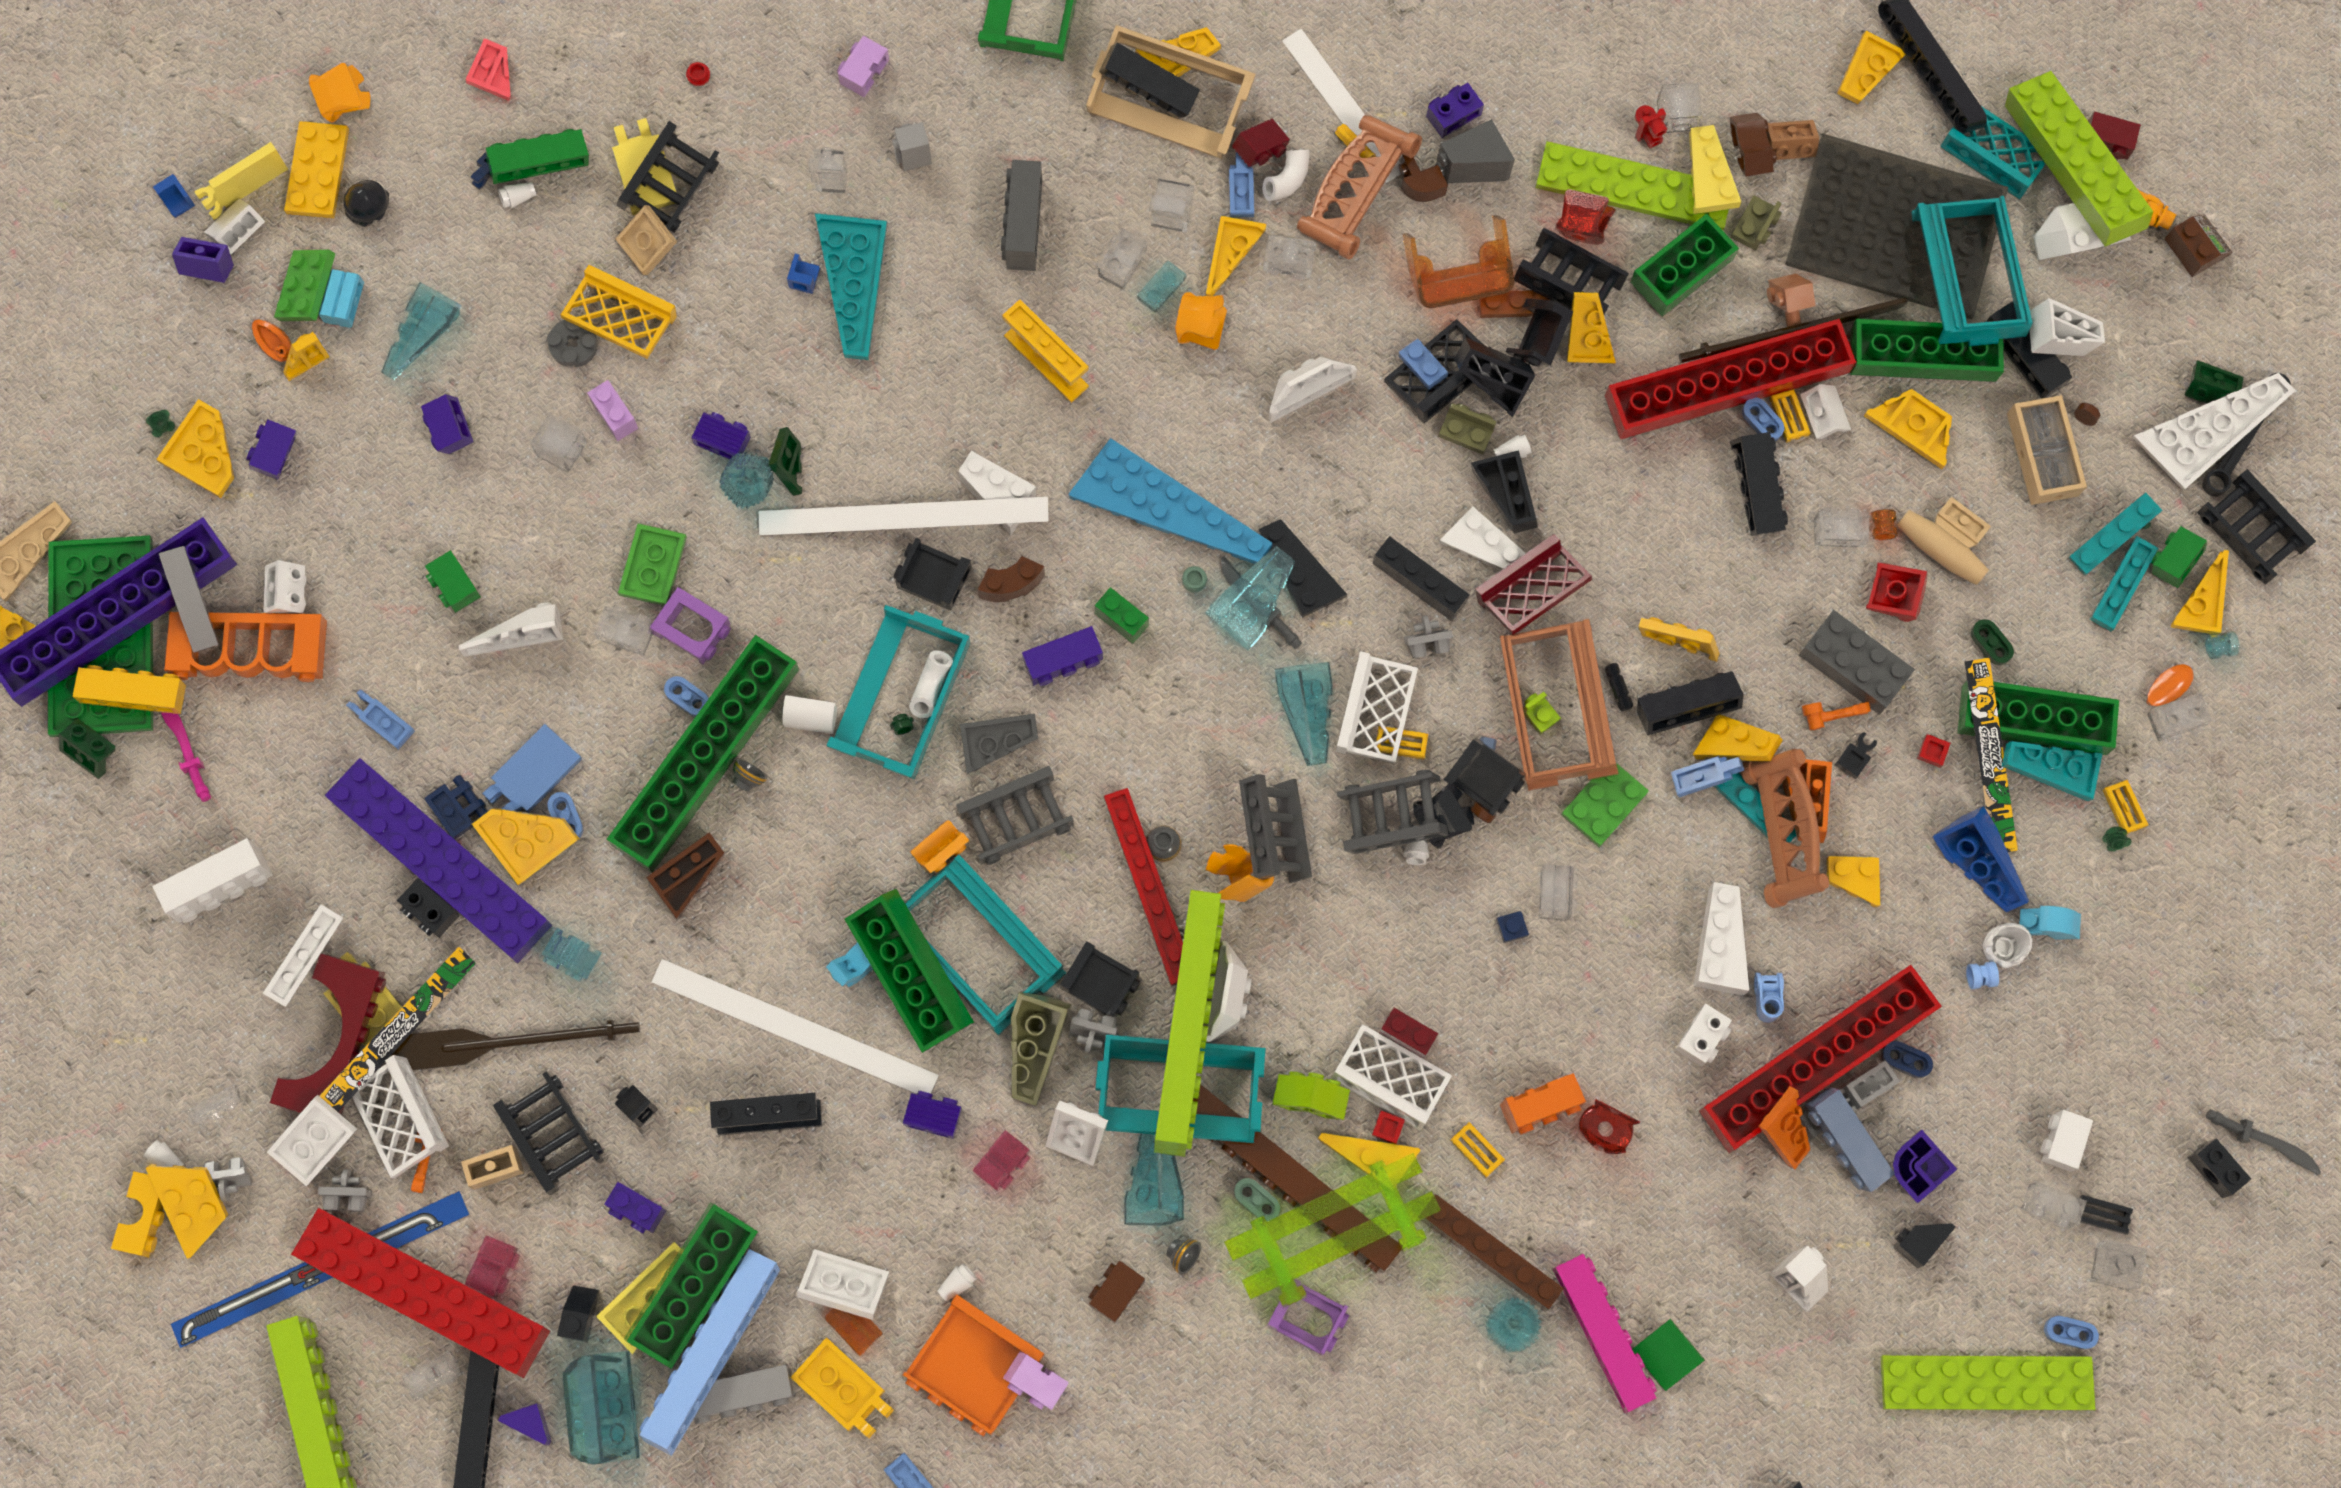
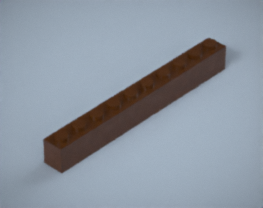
M1200 1084L1198 1099L1193 1098V1101L1198 1102L1196 1114L1242 1118ZM1255 1132L1254 1143L1216 1140L1223 1145L1220 1149L1231 1158L1236 1156L1243 1162L1241 1166L1252 1175L1255 1172L1263 1178L1261 1182L1272 1191L1276 1188L1284 1194L1282 1199L1293 1208L1297 1205L1304 1210L1302 1215L1313 1224L1317 1221L1325 1227L1323 1232L1333 1240L1338 1238L1345 1243L1343 1248L1354 1257L1358 1254L1365 1259L1364 1265L1372 1272L1377 1273L1380 1271L1383 1274L1402 1250L1403 1246L1261 1132Z

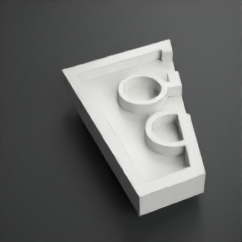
M1474 507L1439 541V544L1446 547L1448 545L1459 550V553L1483 561L1484 564L1500 571L1526 554Z

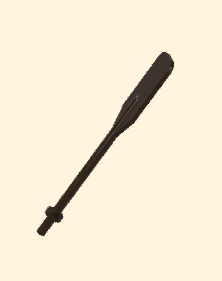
M1907 298L1851 310L1712 346L1704 342L1700 344V349L1680 353L1679 360L1681 363L1705 358L1836 319H1840L1841 323H1846L1894 311L1905 306L1908 303Z
M607 1020L606 1026L498 1038L488 1037L463 1028L410 1034L392 1055L407 1058L412 1070L467 1065L495 1048L608 1036V1040L612 1041L615 1040L616 1035L640 1032V1023L615 1025L613 1020Z

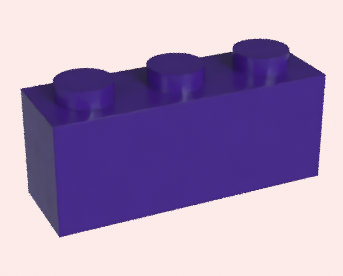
M1090 626L1022 652V659L1033 686L1037 684L1044 686L1053 682V678L1058 676L1068 677L1075 674L1079 668L1097 666L1103 660V652L1094 629Z

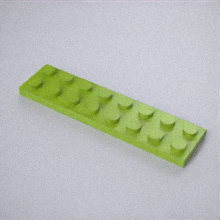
M1546 141L1535 187L1537 189L1691 225L1707 213L1722 230L1725 228L1729 209L1693 214V177L1690 174Z
M1880 1356L1883 1409L2095 1410L2092 1357Z

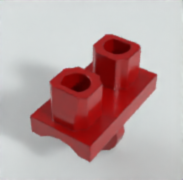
M1643 105L1635 112V120L1639 124L1635 137L1638 142L1644 139L1649 148L1663 142L1662 135L1667 132V127L1663 122L1666 116L1663 108L1659 109L1656 113L1652 107Z

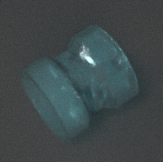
M2231 631L2225 632L2222 636L2217 634L2207 635L2205 647L2209 658L2218 659L2222 655L2228 657L2238 655L2239 640L2236 633Z

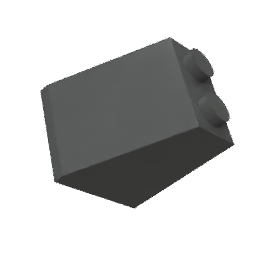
M1491 119L1442 142L1435 166L1439 165L1447 183L1498 182L1509 180L1515 159Z

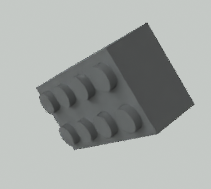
M1012 160V168H1007L1006 174L1007 191H1005L1004 202L1006 207L1003 214L1004 236L1001 238L1002 260L1006 261L1007 269L1036 271L1042 195L1041 161Z
M1834 609L1799 654L1800 657L1863 703L1869 702L1870 708L1879 715L1885 710L1915 670Z

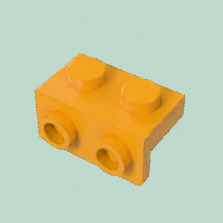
M946 820L915 846L910 853L926 872L932 873L934 871L937 873L947 865L946 860L952 855L956 857L966 849L965 844L969 839L963 832L958 831L951 821Z

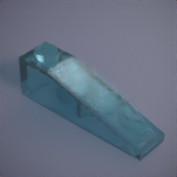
M419 282L405 310L409 312L407 320L404 324L401 323L397 330L400 338L398 342L391 346L381 373L395 380L451 326L452 322L457 320L462 305Z

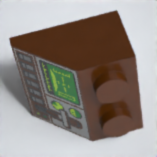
M2205 214L2192 216L2175 226L2165 237V241L2191 277L2196 276L2233 253Z

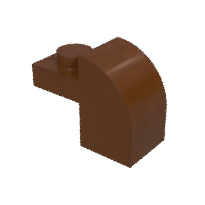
M1402 154L1401 162L1398 166L1403 177L1401 189L1406 196L1418 202H1428L1446 195L1448 184L1439 165L1420 171L1414 157L1409 158Z

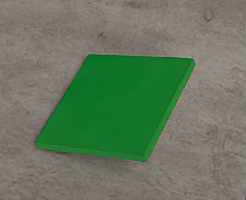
M1671 1318L1632 1348L1634 1354L1638 1353L1644 1366L1665 1391L1705 1361Z

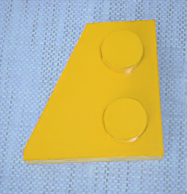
M1828 856L1826 858L1827 877L1830 885L1844 889L1849 895L1855 898L1859 897L1871 903L1870 905L1873 907L1880 906L1879 858Z

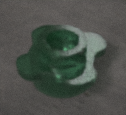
M165 409L152 413L146 419V423L152 428V435L159 438L163 433L175 429V423L170 420V413Z
M2112 827L2102 837L2103 842L2107 843V850L2111 852L2120 850L2132 843L2131 839L2127 837V830L2122 827Z

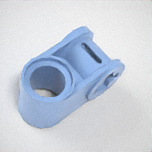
M1755 973L1756 1013L1758 1018L1765 1023L1774 1022L1784 1010V979L1782 973H1777L1776 975ZM1765 1004L1774 1006L1776 1013L1773 1015L1767 1013L1764 1008Z

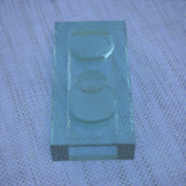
M1167 261L1137 294V299L1156 313L1185 281L1187 275L1170 261Z

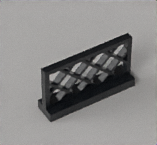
M1457 319L1425 345L1430 352L1435 346H1445V356H1433L1438 361H1445L1444 368L1446 370L1447 362H1455V356H1448V346L1461 347L1463 341H1449V334L1455 329L1463 334V341L1466 337L1483 344ZM1405 363L1401 364L1384 378L1385 383L1418 414V418L1424 424L1473 384L1465 374L1458 370L1448 371V377L1450 378H1445L1444 383L1440 386H1434L1430 390L1425 386H1412V376L1416 375L1411 370H1407L1408 366ZM1398 376H1409V386L1397 385L1394 380ZM1411 391L1426 392L1425 398L1417 404L1411 398Z

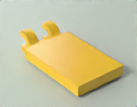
M827 1337L790 1377L849 1432L855 1426L869 1439L877 1431L865 1421L876 1408L886 1418L894 1412V1409L880 1398L885 1390Z

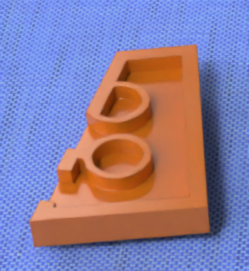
M1789 1086L1769 1114L1763 1118L1759 1128L1787 1166L1795 1170L1810 1151L1806 1127L1801 1124L1800 1117L1803 1113L1802 1108L1797 1105L1796 1101L1799 1098L1798 1090Z

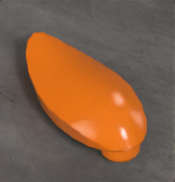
M254 320L252 323L253 335L262 351L275 361H287L292 343L285 332L270 322Z
M2180 664L2160 674L2149 690L2147 704L2150 706H2161L2181 697L2193 681L2194 674L2192 668L2188 665Z

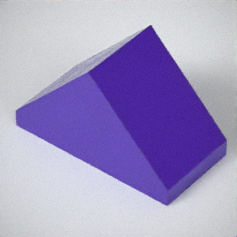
M536 1403L501 1415L498 1419L499 1422L544 1445L549 1446L552 1441L541 1404Z

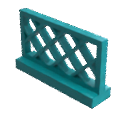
M1982 107L1987 116V123L1984 126L1985 136H1976L1974 130L1970 132L1971 137H1967L1953 127L1940 147L2016 198L2021 199L2046 163L2044 160L2032 161L2030 153L2038 152L2025 134ZM1990 126H1997L2001 129L2002 134L1992 135ZM2017 139L2021 142L2022 148H2012L2010 140ZM2004 140L2007 149H1996L1994 141ZM1988 141L1991 150H1986L1978 142ZM2024 153L2026 162L2017 163L2014 154ZM1998 155H2009L2011 163L2004 162ZM2019 168H2029L2031 177L2028 178L2019 172Z

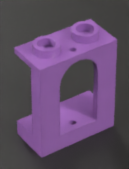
M677 587L650 626L653 635L660 639L665 638L696 657L700 664L703 665L706 660H711L715 655L716 645L720 639L724 640L728 636L731 624L728 617ZM684 606L712 624L713 632L707 640L695 641L671 626Z
M1292 1277L1267 1326L1323 1356L1326 1351L1331 1353L1338 1339L1334 1337L1337 1328L1343 1329L1349 1318V1314L1345 1313L1348 1306L1340 1305L1301 1284V1281ZM1294 1296L1326 1312L1330 1316L1332 1329L1324 1337L1314 1336L1283 1319Z

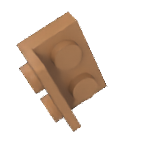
M1814 120L1768 123L1767 138L1772 149L1776 152V160L1817 156L1819 135Z

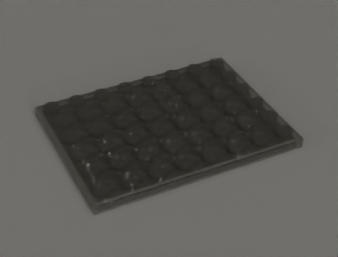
M1822 133L1785 265L1899 299L1907 298V301L1939 310L1920 221H1913L1912 210L1916 209L1918 203H1947L2000 198V196L2006 198L2008 187ZM1994 214L1944 218L1965 316L1971 320L1975 315L1997 232Z

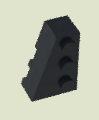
M1519 450L1471 462L1472 472L1514 534L1538 528Z

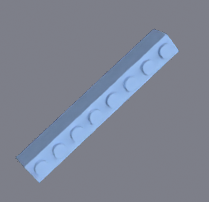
M751 1249L748 1250L746 1255L742 1256L736 1266L735 1274L725 1283L722 1289L723 1294L719 1301L716 1300L709 1310L710 1316L706 1323H702L695 1334L696 1340L691 1347H687L681 1359L683 1362L678 1370H674L668 1379L669 1385L664 1394L661 1393L654 1403L655 1409L651 1416L646 1417L641 1424V1433L639 1435L643 1441L670 1456L676 1450L780 1272L775 1261Z

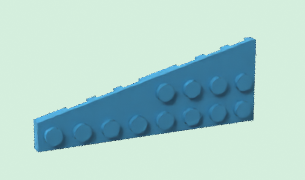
M1111 438L1068 494L1069 498L1073 501L1078 500L1087 503L1093 508L1104 509L1113 515L1124 516L1135 520L1136 523L1167 534L1172 533L1181 536L1184 540L1198 542L1206 545L1207 548L1218 549L1231 554L1233 557L1256 565L1261 563L1272 547V542Z

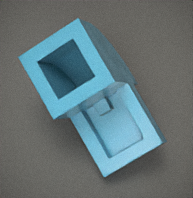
M2057 906L2020 909L2019 924L2023 925L2032 936L2048 935L2055 940L2080 939V913Z
M858 942L846 955L832 960L826 966L836 982L840 983L841 986L847 985L848 987L859 982L873 970Z

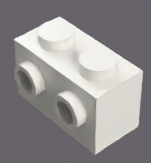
M277 560L265 566L263 613L304 614L306 606L304 599V586L306 584L304 565Z
M1705 1003L1700 1008L1675 1050L1701 1067L1706 1062L1711 1063L1719 1051L1715 1048L1720 1040L1724 1042L1732 1030L1728 1027L1732 1020Z
M2064 1109L2057 1112L2056 1115L2053 1114L2048 1124V1129H2051L2049 1137L2043 1141L2041 1146V1153H2043L2041 1161L2070 1172L2079 1169L2093 1120Z

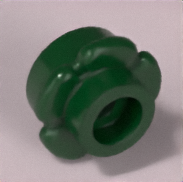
M907 714L895 716L890 724L895 735H903L914 729L912 723L914 719L913 717H907Z

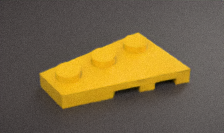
M1574 292L1567 362L1616 363L1599 294Z

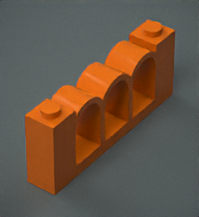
M179 612L169 613L164 670L168 674L179 676L181 680H188V677H197V671L204 676L217 677L226 673L229 668L238 676L246 678L255 677L266 669L271 675L278 678H287L295 675L302 682H314V679H323L327 620L321 614L208 612L213 629H224L220 658L214 664L204 666L199 664V651L193 653ZM236 629L259 630L256 658L246 666L234 664ZM271 630H295L292 657L283 666L274 667L269 664Z

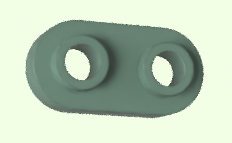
M1244 1178L1236 1184L1234 1189L1236 1200L1258 1220L1268 1223L1278 1217L1280 1213L1279 1202L1255 1180ZM1250 1188L1252 1195L1245 1197L1242 1194V1190ZM1264 1205L1271 1207L1272 1211L1270 1214L1262 1212Z

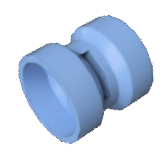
M1994 961L1986 962L1980 966L1977 963L1967 965L1966 976L1970 989H1979L1984 985L1988 987H1997L1999 985V972Z

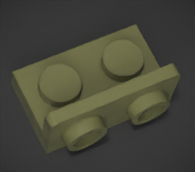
M1753 195L1730 238L1755 251L1760 243L1765 245L1771 234L1768 228L1771 224L1776 225L1782 215V212L1778 211L1782 203L1777 201L1774 206Z
M1451 403L1438 437L1484 455L1497 422L1488 414H1478L1470 411V408L1463 404L1455 405Z

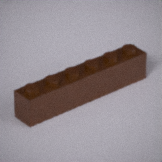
M1437 1194L1431 1198L1418 1216V1219L1544 1312L1551 1308L1564 1288Z

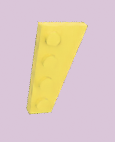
M1714 125L1691 128L1689 143L1690 159H1692L1693 214L1739 208L1741 199Z
M675 1242L666 1248L596 1315L632 1355L637 1348L626 1342L624 1337L681 1248Z

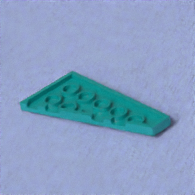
M815 213L844 357L869 360L888 225L887 221Z

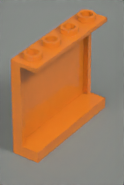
M956 1294L951 1302V1306L903 1376L908 1378L905 1384L917 1392L922 1388L930 1393L927 1399L939 1407L942 1403L951 1408L949 1413L961 1422L964 1418L973 1423L971 1428L983 1437L986 1433L992 1436L1018 1394L1007 1388L1009 1382L1003 1379L1014 1359L1021 1351L1040 1363L1045 1354Z

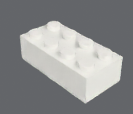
M246 838L152 887L164 912L179 923H187L197 918L198 913L204 910L216 909L221 905L220 902L228 898L234 899L241 896L245 889L266 883L268 881L267 878L273 876L261 849Z

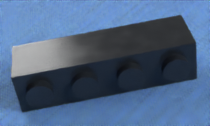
M1118 42L1110 47L1099 70L1100 73L1104 74V78L1114 84L1117 82L1125 86L1124 89L1130 94H1139L1145 97V101L1154 107L1161 106L1167 110L1166 113L1176 119H1179V117L1183 118L1189 114L1200 92L1199 88Z
M2013 301L1990 315L1986 322L2017 319ZM2030 330L2026 337L2003 339V350L2041 399L2048 398L2066 386L2071 380L2072 376L2068 366L2061 363L2056 354L2032 353Z
M1389 536L1374 555L1372 564L1450 621L1454 620L1467 603L1470 594Z
M1733 671L1718 673L1713 677L1703 680L1697 679L1689 684L1678 687L1672 686L1661 692L1643 695L1638 698L1637 714L1648 736L1742 709L1744 694Z

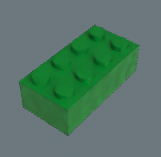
M1706 213L1637 268L1633 273L1630 283L1663 317L1733 261L1739 247Z

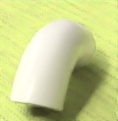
M1309 149L1286 151L1283 171L1277 176L1266 177L1263 182L1262 190L1266 200L1276 201L1289 197L1301 187L1308 173Z
M932 651L929 654L909 705L910 711L916 717L928 718L932 715L953 664L952 658L947 653Z

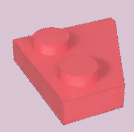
M484 38L465 79L466 83L510 101L507 47Z

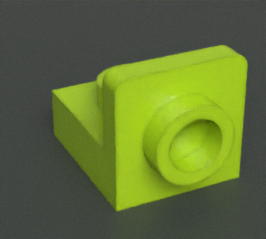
M1542 692L1540 695L1532 694L1524 701L1526 705L1523 708L1525 717L1540 735L1561 719L1546 700L1547 695L1545 692Z

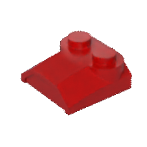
M1878 562L1875 580L1866 609L1896 616L1904 622L1916 620L1920 613L1926 590L1927 571Z

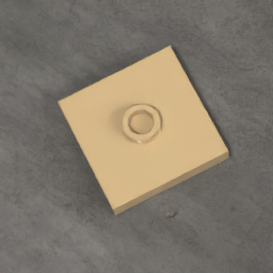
M647 205L642 207L615 238L643 275H649L678 242L651 207Z

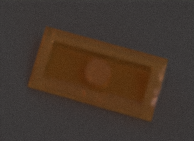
M833 1308L824 1318L859 1356L883 1335L882 1331L870 1319Z

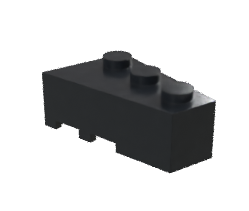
M1466 337L1454 358L1459 370L1480 389L1484 390L1493 401L1498 403L1513 418L1536 376L1530 364Z

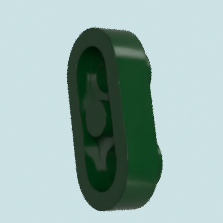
M1982 619L1972 627L1971 637L1985 656L1990 658V662L1995 665H2004L2011 660L2014 655V648L1994 622ZM1979 631H1985L1987 637H1982ZM1995 650H2000L2002 657L1997 656Z

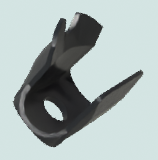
M1450 784L1446 785L1432 797L1435 819L1447 825L1448 836L1429 839L1431 844L1438 849L1442 848L1445 839L1468 832L1472 829V825H1474V815L1471 807H1461L1458 802L1463 793L1456 786H1451ZM1415 801L1413 803L1414 815L1419 824L1423 825L1422 822L1425 821L1422 801Z

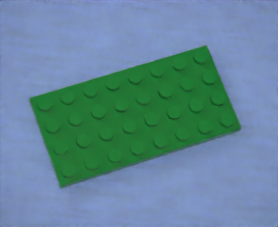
M147 535L50 541L48 553V618L152 551L153 538ZM153 621L82 668H87L88 665L102 667L106 671H113V668L128 670V673L138 674V671L153 673ZM77 671L48 689V736L59 737V733L76 719L85 723L98 734L153 731V711L79 703L73 698Z

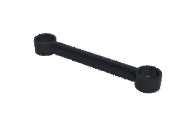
M2279 373L2291 385L2289 378ZM2265 418L2227 451L2218 468L2212 470L2203 479L2202 486L2208 495L2218 497L2230 488L2232 483L2230 475ZM2211 476H2217L2223 480L2224 488L2222 490L2215 489L2210 484Z

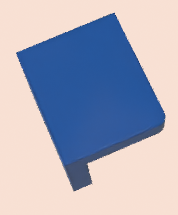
M174 174L153 186L174 218L195 206Z
M795 253L787 277L789 288L813 294L820 267L801 261L800 254Z

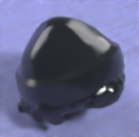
M363 180L355 183L344 194L343 206L345 215L353 223L362 227L372 224L374 220L380 221L385 215L389 204V192L373 180Z

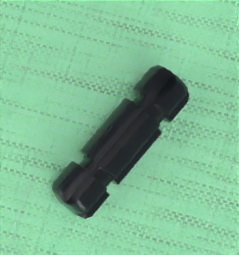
M1617 663L1607 665L1605 672L1607 677H1610L1609 683L1615 699L1619 700L1617 704L1620 711L1631 709L1633 702L1631 697H1628L1629 691L1623 676L1620 675L1619 665Z

